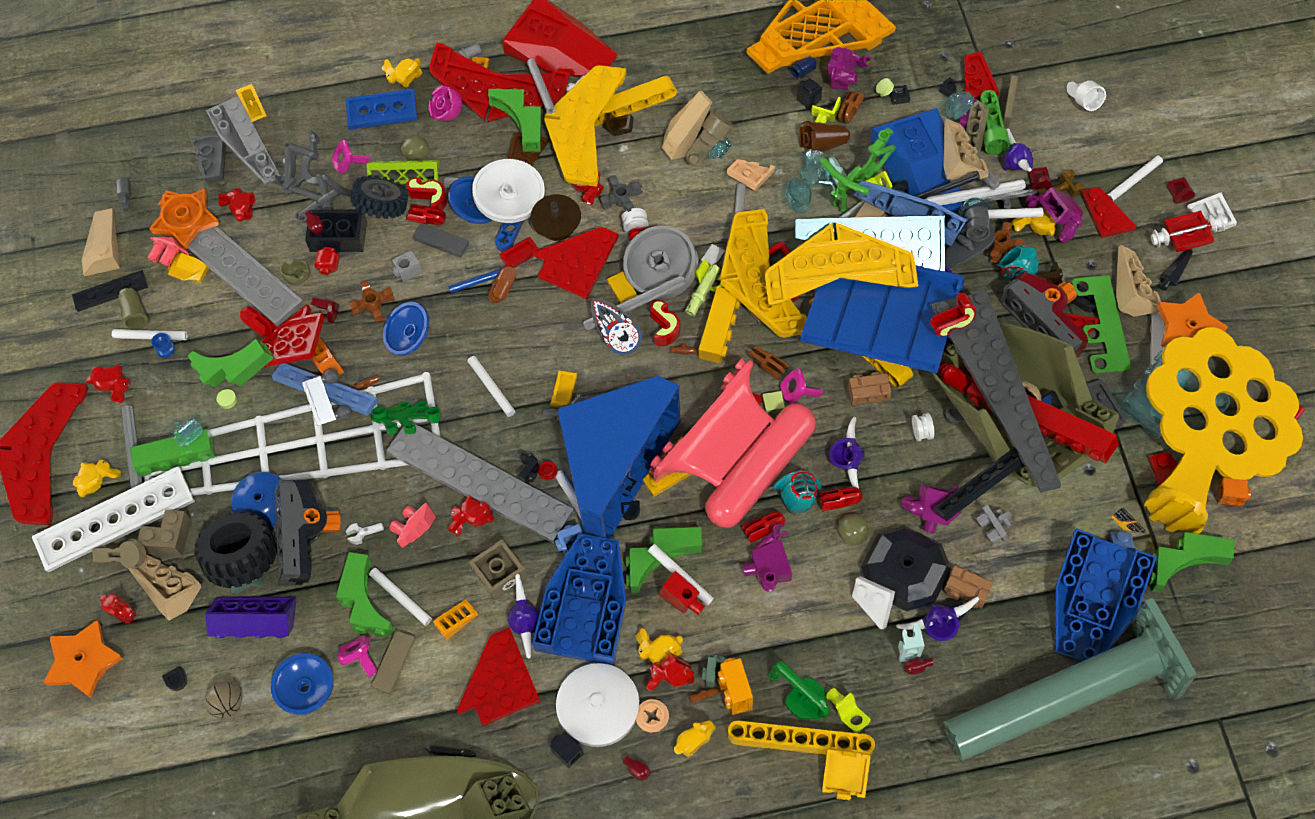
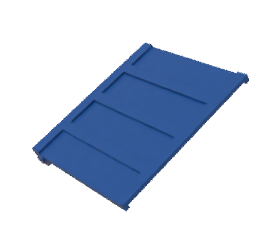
M916 265L918 287L902 288L839 278L817 288L800 341L938 373L947 336H938L932 328L930 320L935 314L931 309V304L956 298V294H959L963 289V276Z

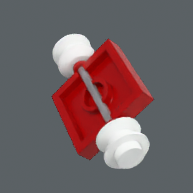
M1200 210L1166 219L1164 222L1166 229L1162 228L1159 233L1153 230L1151 241L1153 245L1159 248L1161 243L1167 246L1171 240L1176 252L1212 244L1214 238L1211 231L1216 233L1218 228L1224 231L1225 226L1228 225L1225 215L1222 216L1221 213H1218V217L1214 218L1213 215H1210L1208 222H1206Z

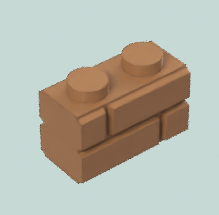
M874 372L869 376L858 374L849 378L848 390L852 406L890 400L891 388L887 373Z
M955 565L944 592L954 600L961 599L966 601V603L977 596L979 600L972 608H982L993 582Z

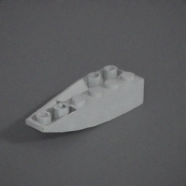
M238 96L206 110L220 139L264 185L273 182V175L281 177Z

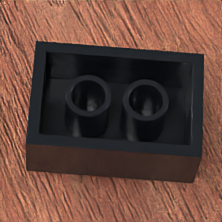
M311 210L313 214L320 217L324 224V229L322 232L315 234L307 226L305 242L310 252H317L323 247H331L337 252H364L367 220L365 214L361 213L362 210Z

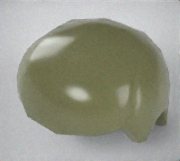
M411 135L402 142L401 152L405 158L411 161L415 159L424 160L429 154L430 147L423 137Z
M295 259L290 264L284 262L280 267L282 277L291 285L302 284L309 278L311 273L310 267L306 262Z
M855 513L848 514L839 520L838 533L845 544L852 546L860 545L867 540L869 533L868 524L864 517Z

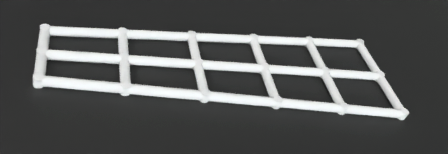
M428 372L360 390L376 397L378 393L424 382L428 407H435L431 376ZM310 404L210 429L208 431L213 437L256 426L259 448L215 456V458L205 462L198 461L190 463L188 466L178 467L181 471L202 467L204 487L190 488L192 496L231 491L239 483L232 482L212 485L210 465L260 455L261 472H269L268 453L317 444L320 470L281 475L279 477L282 480L327 478L329 476L378 469L385 470L386 468L406 466L408 464L398 459L385 461L381 431L386 430V427L382 423L373 421L372 425L323 435L322 424L317 426L313 415L316 436L266 446L264 423L312 411ZM408 419L415 424L428 421L427 419ZM397 420L391 421L397 423L398 427H402ZM430 423L432 433L440 437L438 423ZM374 432L378 462L328 469L324 442ZM157 471L144 476L145 482L167 471ZM173 491L164 492V497H170ZM149 497L147 499L148 503H153L155 498Z

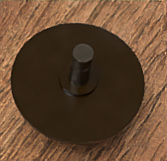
M549 195L539 200L532 208L531 223L533 228L547 239L553 241L564 240L579 226L581 210L579 205L568 196Z

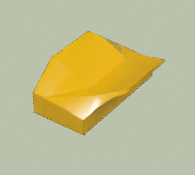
M178 253L172 260L170 267H168V275L183 281L192 280L201 283L209 268L195 257Z

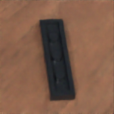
M143 270L72 294L75 309L77 312L117 299L119 298L120 291L125 288H133L136 292L149 288Z

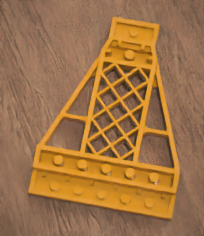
M788 0L761 35V40L747 48V54L767 74H770L780 67L789 66L797 60L808 56L813 58L830 55L836 47H845L851 51L866 48L869 51L880 45L883 38L895 32L896 26L868 0H815L816 3L808 7L803 6L798 0ZM791 6H794L799 11L780 22ZM819 14L829 15V18L820 17ZM806 21L816 22V25L806 24ZM818 23H825L828 26H820ZM830 24L839 25V26L836 27V28H835V27H830ZM793 28L803 29V32L793 31ZM805 30L815 31V34L805 33ZM817 31H818V32H826V33L823 34V35H820V34H817ZM849 32L857 42L843 44L838 38ZM782 36H788L790 39H784ZM792 37L802 38V41L792 40ZM804 39H811L813 41L805 42ZM830 42H832V43L835 45V46L823 47V46L827 45V44L830 43Z

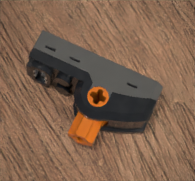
M279 480L275 488L278 586L303 585L308 583L311 578L312 564L311 557H308L311 551L310 543L316 541L321 533L339 532L340 515L339 511H325L315 488L309 480Z

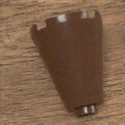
M805 121L802 122L804 124L803 127L799 129L800 147H804L805 152L802 153L806 157H811L844 145L850 139L849 130L845 126Z

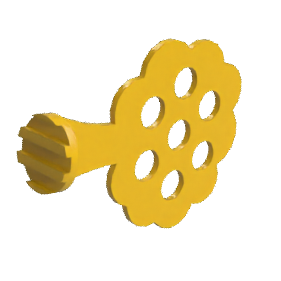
M1206 327L1199 330L1192 338L1184 336L1175 338L1165 346L1162 353V365L1155 368L1148 376L1146 392L1153 408L1162 415L1160 430L1163 439L1173 450L1183 455L1170 476L1160 486L1150 492L1144 507L1147 506L1148 511L1151 513L1149 518L1154 523L1159 520L1165 524V530L1173 533L1176 530L1200 534L1208 520L1206 502L1215 469L1223 477L1231 479L1249 480L1253 476L1271 477L1281 472L1286 465L1287 457L1294 455L1301 448L1303 442L1302 429L1294 418L1299 410V400L1290 386L1283 382L1275 381L1274 370L1269 360L1260 351L1247 346H1237L1233 338L1223 330ZM1218 356L1227 362L1230 369L1227 378H1218L1211 373L1208 368L1210 357ZM1188 370L1196 375L1199 381V388L1196 392H1188L1180 387L1177 382L1178 371ZM1249 380H1257L1265 385L1268 391L1266 402H1257L1249 396L1246 388ZM1225 393L1235 400L1238 409L1234 416L1224 415L1218 410L1215 403L1217 394ZM1194 407L1203 413L1206 421L1203 430H1194L1186 424L1183 417L1186 408ZM1264 417L1273 424L1276 433L1272 440H1265L1257 435L1253 426L1255 418ZM1225 432H1235L1243 439L1245 448L1242 454L1235 455L1225 448L1222 441Z

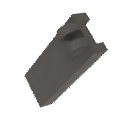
M1100 379L1088 383L1087 387L1092 400L1119 413L1115 427L1119 428L1122 424L1126 423V416L1103 380Z

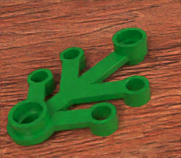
M403 401L389 409L383 406L376 407L371 411L372 414L370 416L373 422L382 423L386 427L388 434L398 432L397 423L389 420L396 419L404 427L405 434L410 435L416 432L415 423L410 422L408 419H427L430 423L435 424L440 422L442 414L439 407L429 408L426 401H420L414 406H410L409 401Z

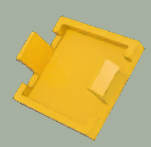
M827 748L822 792L837 793V799L850 800L851 795L865 798L871 755Z

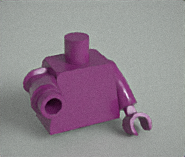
M845 47L834 48L828 65L831 88L848 90L851 84L857 83L858 75L854 73L857 63L860 68L867 67L869 64L866 62L870 61L871 58L869 56L859 57V54Z
M1053 187L1047 192L1039 194L1038 197L1035 195L1027 197L1025 204H1028V208H1035L1037 202H1040L1057 224L1065 225L1058 235L1062 242L1067 243V241L1073 239L1077 228L1082 226L1081 217L1083 211L1072 197Z
M921 483L919 499L912 496L904 497L901 501L902 508L926 520L923 530L934 534L938 523L948 526L951 521L962 513L961 510L951 519L945 521L936 515L933 510L936 505L958 490L959 486L956 485L949 491Z
M781 524L775 525L773 532L767 535L754 548V551L751 553L752 563L742 565L744 576L756 574L758 583L762 584L763 589L767 592L773 591L777 583L792 580V571L782 540H778V537L787 536V531L780 533V529L784 527Z

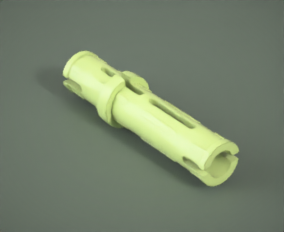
M710 264L697 290L692 293V298L684 310L688 315L695 317L699 307L705 302L708 291L721 271L718 266Z

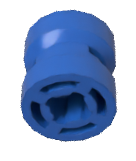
M158 333L153 336L151 344L160 357L167 358L175 352V345L166 333Z

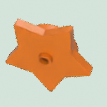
M201 189L192 194H178L175 196L163 194L160 216L149 229L152 234L173 236L184 249H187L199 232L218 226L220 223L207 210V193L205 189Z
M1197 293L1183 304L1160 302L1157 305V309L1164 321L1162 347H1165L1175 338L1183 336L1192 338L1199 330L1206 327H1214L1223 331L1228 329V326L1208 314L1200 293Z
M94 621L75 636L50 637L55 660L44 683L47 686L73 684L85 695L92 697L99 679L103 677L109 668L122 661L123 657L104 645L101 625L98 621Z

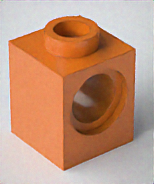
M1223 478L1218 485V504L1243 506L1250 499L1251 489L1248 488V480Z

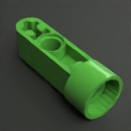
M986 90L982 92L980 102L986 104L989 109L983 141L988 154L998 155L1010 148L1008 132L1003 125L997 94L994 91Z

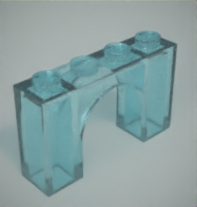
M1162 350L1155 356L1154 360L1156 362L1153 365L1150 364L1143 372L1145 374L1144 378H1139L1133 385L1135 390L1132 393L1129 392L1122 401L1125 403L1120 408L1157 438L1161 436L1160 422L1162 415L1153 408L1147 397L1146 382L1153 370L1162 365ZM1188 370L1178 371L1177 382L1180 387L1188 392L1197 391L1199 381L1196 375Z

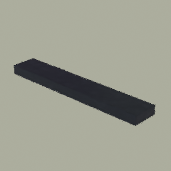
M1016 448L1011 449L933 508L935 514L948 521L1023 465Z

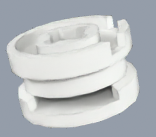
M633 208L631 209L632 211H625L623 213L622 221L626 233L629 234L630 230L636 227L649 226L647 213L644 209Z
M924 413L922 416L913 415L912 428L916 441L920 442L925 438L927 440L934 439V426L931 415L929 413Z

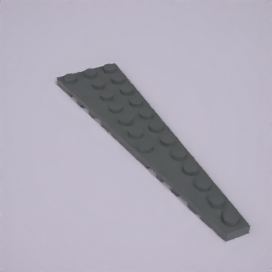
M987 291L968 295L976 307V316L968 326L961 329H951L948 338L952 340L955 350L962 357L964 365L971 373V377L987 404L1000 421L1003 431H1006L1012 446L1019 453L1022 463L1027 467V471L1040 493L1058 489L1061 487V482ZM957 298L932 303L931 309L936 315L958 306Z

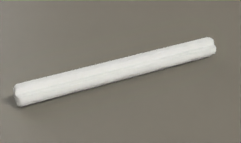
M1023 179L1000 183V186L995 190H991L989 186L927 197L925 200L941 206L1023 190L1026 188V184Z

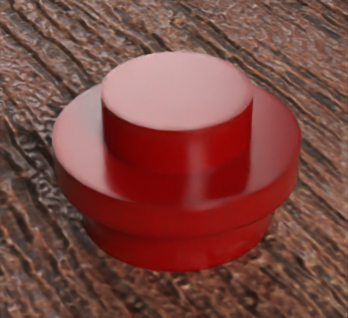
M546 461L540 465L538 473L543 480H552L557 476L558 468L553 462Z

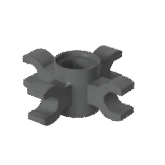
M616 175L609 177V185L613 190V194L601 197V205L604 210L616 204L619 207H624L625 211H632L631 209L634 208V205L630 201V197L643 193L641 183L636 181L628 187L626 184L619 183Z

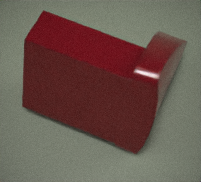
M1047 167L1035 168L1028 172L1031 189L1045 188L1047 190L1053 187Z
M1185 177L1167 183V188L1175 204L1189 201L1195 197V192L1189 186Z
M312 297L311 305L328 310V322L334 323L340 305L332 301Z

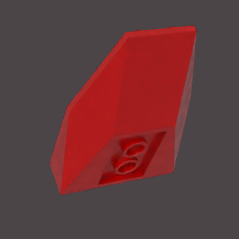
M533 0L502 40L505 54L525 63L529 59H535L538 68L547 73L565 71L570 72V76L574 77L586 75L595 66L610 67L618 57L615 51L582 22L549 0Z

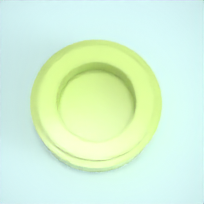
M885 78L877 84L876 91L880 96H887L892 92L894 84L890 79Z
M225 389L218 393L217 402L221 408L230 409L235 406L237 397L232 390Z

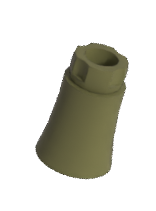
M133 288L122 289L118 296L123 328L126 330H138L145 327L148 323V317L142 308L137 292Z

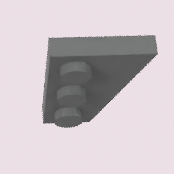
M218 134L191 138L203 179L206 182L223 180L226 144L220 139Z

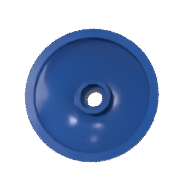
M462 177L456 180L448 194L450 205L455 213L462 219L474 224H486L493 221L482 214L475 205L472 191L475 177Z
M405 302L391 312L383 329V341L391 353L404 356L414 352L421 346L429 330V316L426 309L416 302Z
M269 472L253 473L242 479L232 495L231 504L234 514L235 512H243V514L246 512L253 513L262 517L269 528L275 526V488L278 481L282 479ZM260 494L261 498L255 500V497Z
M302 653L291 656L277 667L272 676V697L275 703L287 713L294 715L312 713L322 707L332 693L334 684L332 671L328 664L316 655ZM304 686H309L306 691H302Z

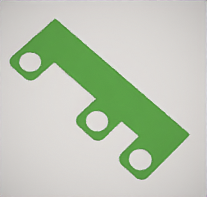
M1110 276L1073 279L1072 283L1078 296L1094 295L1100 324L1086 325L1083 328L1088 337V343L1105 342L1107 354L1092 355L1090 357L1092 370L1095 373L1132 370ZM1078 282H1086L1089 287L1086 292L1079 291L1077 289ZM1091 328L1097 329L1100 334L1099 338L1091 339L1088 336V330ZM1097 358H1102L1106 361L1107 365L1104 369H1098L1095 366L1094 362Z

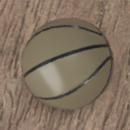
M219 682L211 686L206 692L204 699L206 710L212 716L220 719L229 718L236 714L242 703L240 690L229 682Z

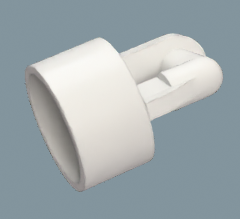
M1085 81L1083 83L1068 82L1067 84L1068 94L1075 98L1077 104L1088 111L1097 110L1105 101V89L1094 81Z

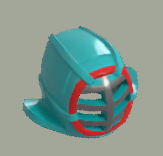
M1018 245L1006 253L997 266L1001 267L1003 276L1011 281L1024 272L1036 275L1039 266V260L1036 256L1037 251L1032 247Z
M802 470L792 472L781 478L773 486V490L781 489V498L790 511L789 513H805L813 506L817 490L821 489V482L812 473ZM799 481H802V482H803V483H801V484H796V485H794V483H796V482H799Z

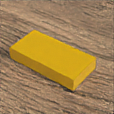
M624 272L607 278V282L620 304L638 296Z
M558 371L551 407L560 408L571 404L577 373Z

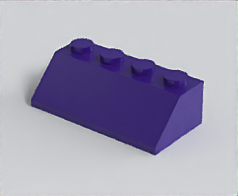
M216 597L205 613L207 636H215L216 638H224L226 636H235L236 638L275 636L276 638H284L289 636L294 626L296 597Z

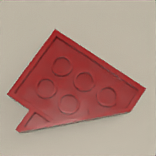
M599 227L533 252L532 255L535 258L545 262L538 278L587 300L619 234L607 228Z
M305 305L265 337L261 342L267 345L275 358L264 367L314 358L325 318L323 314L316 313L310 315L311 308L309 305Z
M510 627L490 635L457 709L458 715L476 709L483 727L541 702Z

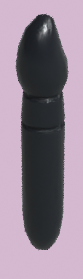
M437 745L425 747L427 752L433 754L471 758L476 756L473 751L468 749Z

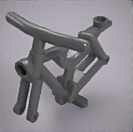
M311 130L308 131V149L289 142L284 144V177L272 176L273 182L282 186V191L285 194L296 193L315 200L301 212L295 214V218L304 223H307L306 211L333 210L332 200L337 195L342 194L351 197L352 190L337 184L327 174L322 175L319 173L316 177L310 174L309 164L310 161L318 159L316 144L320 143L319 136ZM296 154L303 156L301 172L295 176ZM306 180L308 183L319 186L322 195L299 186ZM326 184H328L333 190L329 192Z

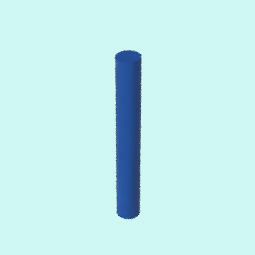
M501 269L448 286L450 293L495 279Z

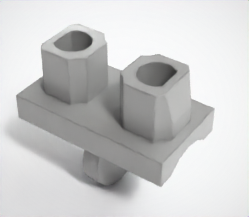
M988 505L983 507L984 512L979 514L976 519L982 528L990 523H993L995 528L986 533L992 544L1001 539L1004 542L1010 539L1001 524L1004 523L1006 528L1012 526L1009 522L1012 518L1011 512L1004 513L1002 509H998L996 513L999 517L996 518Z

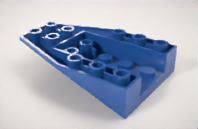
M938 108L872 128L871 144L878 140L880 131L885 130L887 127L893 131L885 147L893 144L896 146V149L883 165L892 184H898L903 180H907L909 194L916 196L951 182L946 178L944 171V124ZM885 154L878 156L880 161ZM961 187L952 189L942 194L961 191ZM963 202L941 206L952 212L962 209Z
M1076 528L1073 531L1056 584L1055 652L1082 662L1110 650L1137 616L1157 557L1096 538V535Z
M585 534L578 535L546 586L532 643L536 652L615 666L626 606L619 540Z

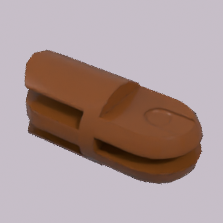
M848 91L841 104L839 112L840 122L850 123L864 100V93L860 92L858 95L856 91Z
M505 266L499 271L488 294L490 302L499 303L506 299L517 276L516 270L513 267Z
M757 346L752 348L754 352H749V357L759 364L761 369L778 380L781 378L779 374L783 375L785 369H788L790 366L774 354L767 353Z

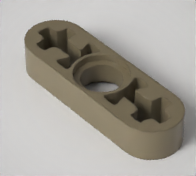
M979 101L975 102L970 108L966 133L970 138L968 142L970 145L975 143L972 147H976L978 152L982 147L989 112L988 106ZM979 123L978 131L973 132V126Z

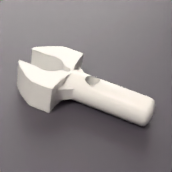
M357 523L351 524L347 528L346 534L357 533V535L347 539L352 544H362V539L365 535L383 531L384 525L378 523L361 528Z

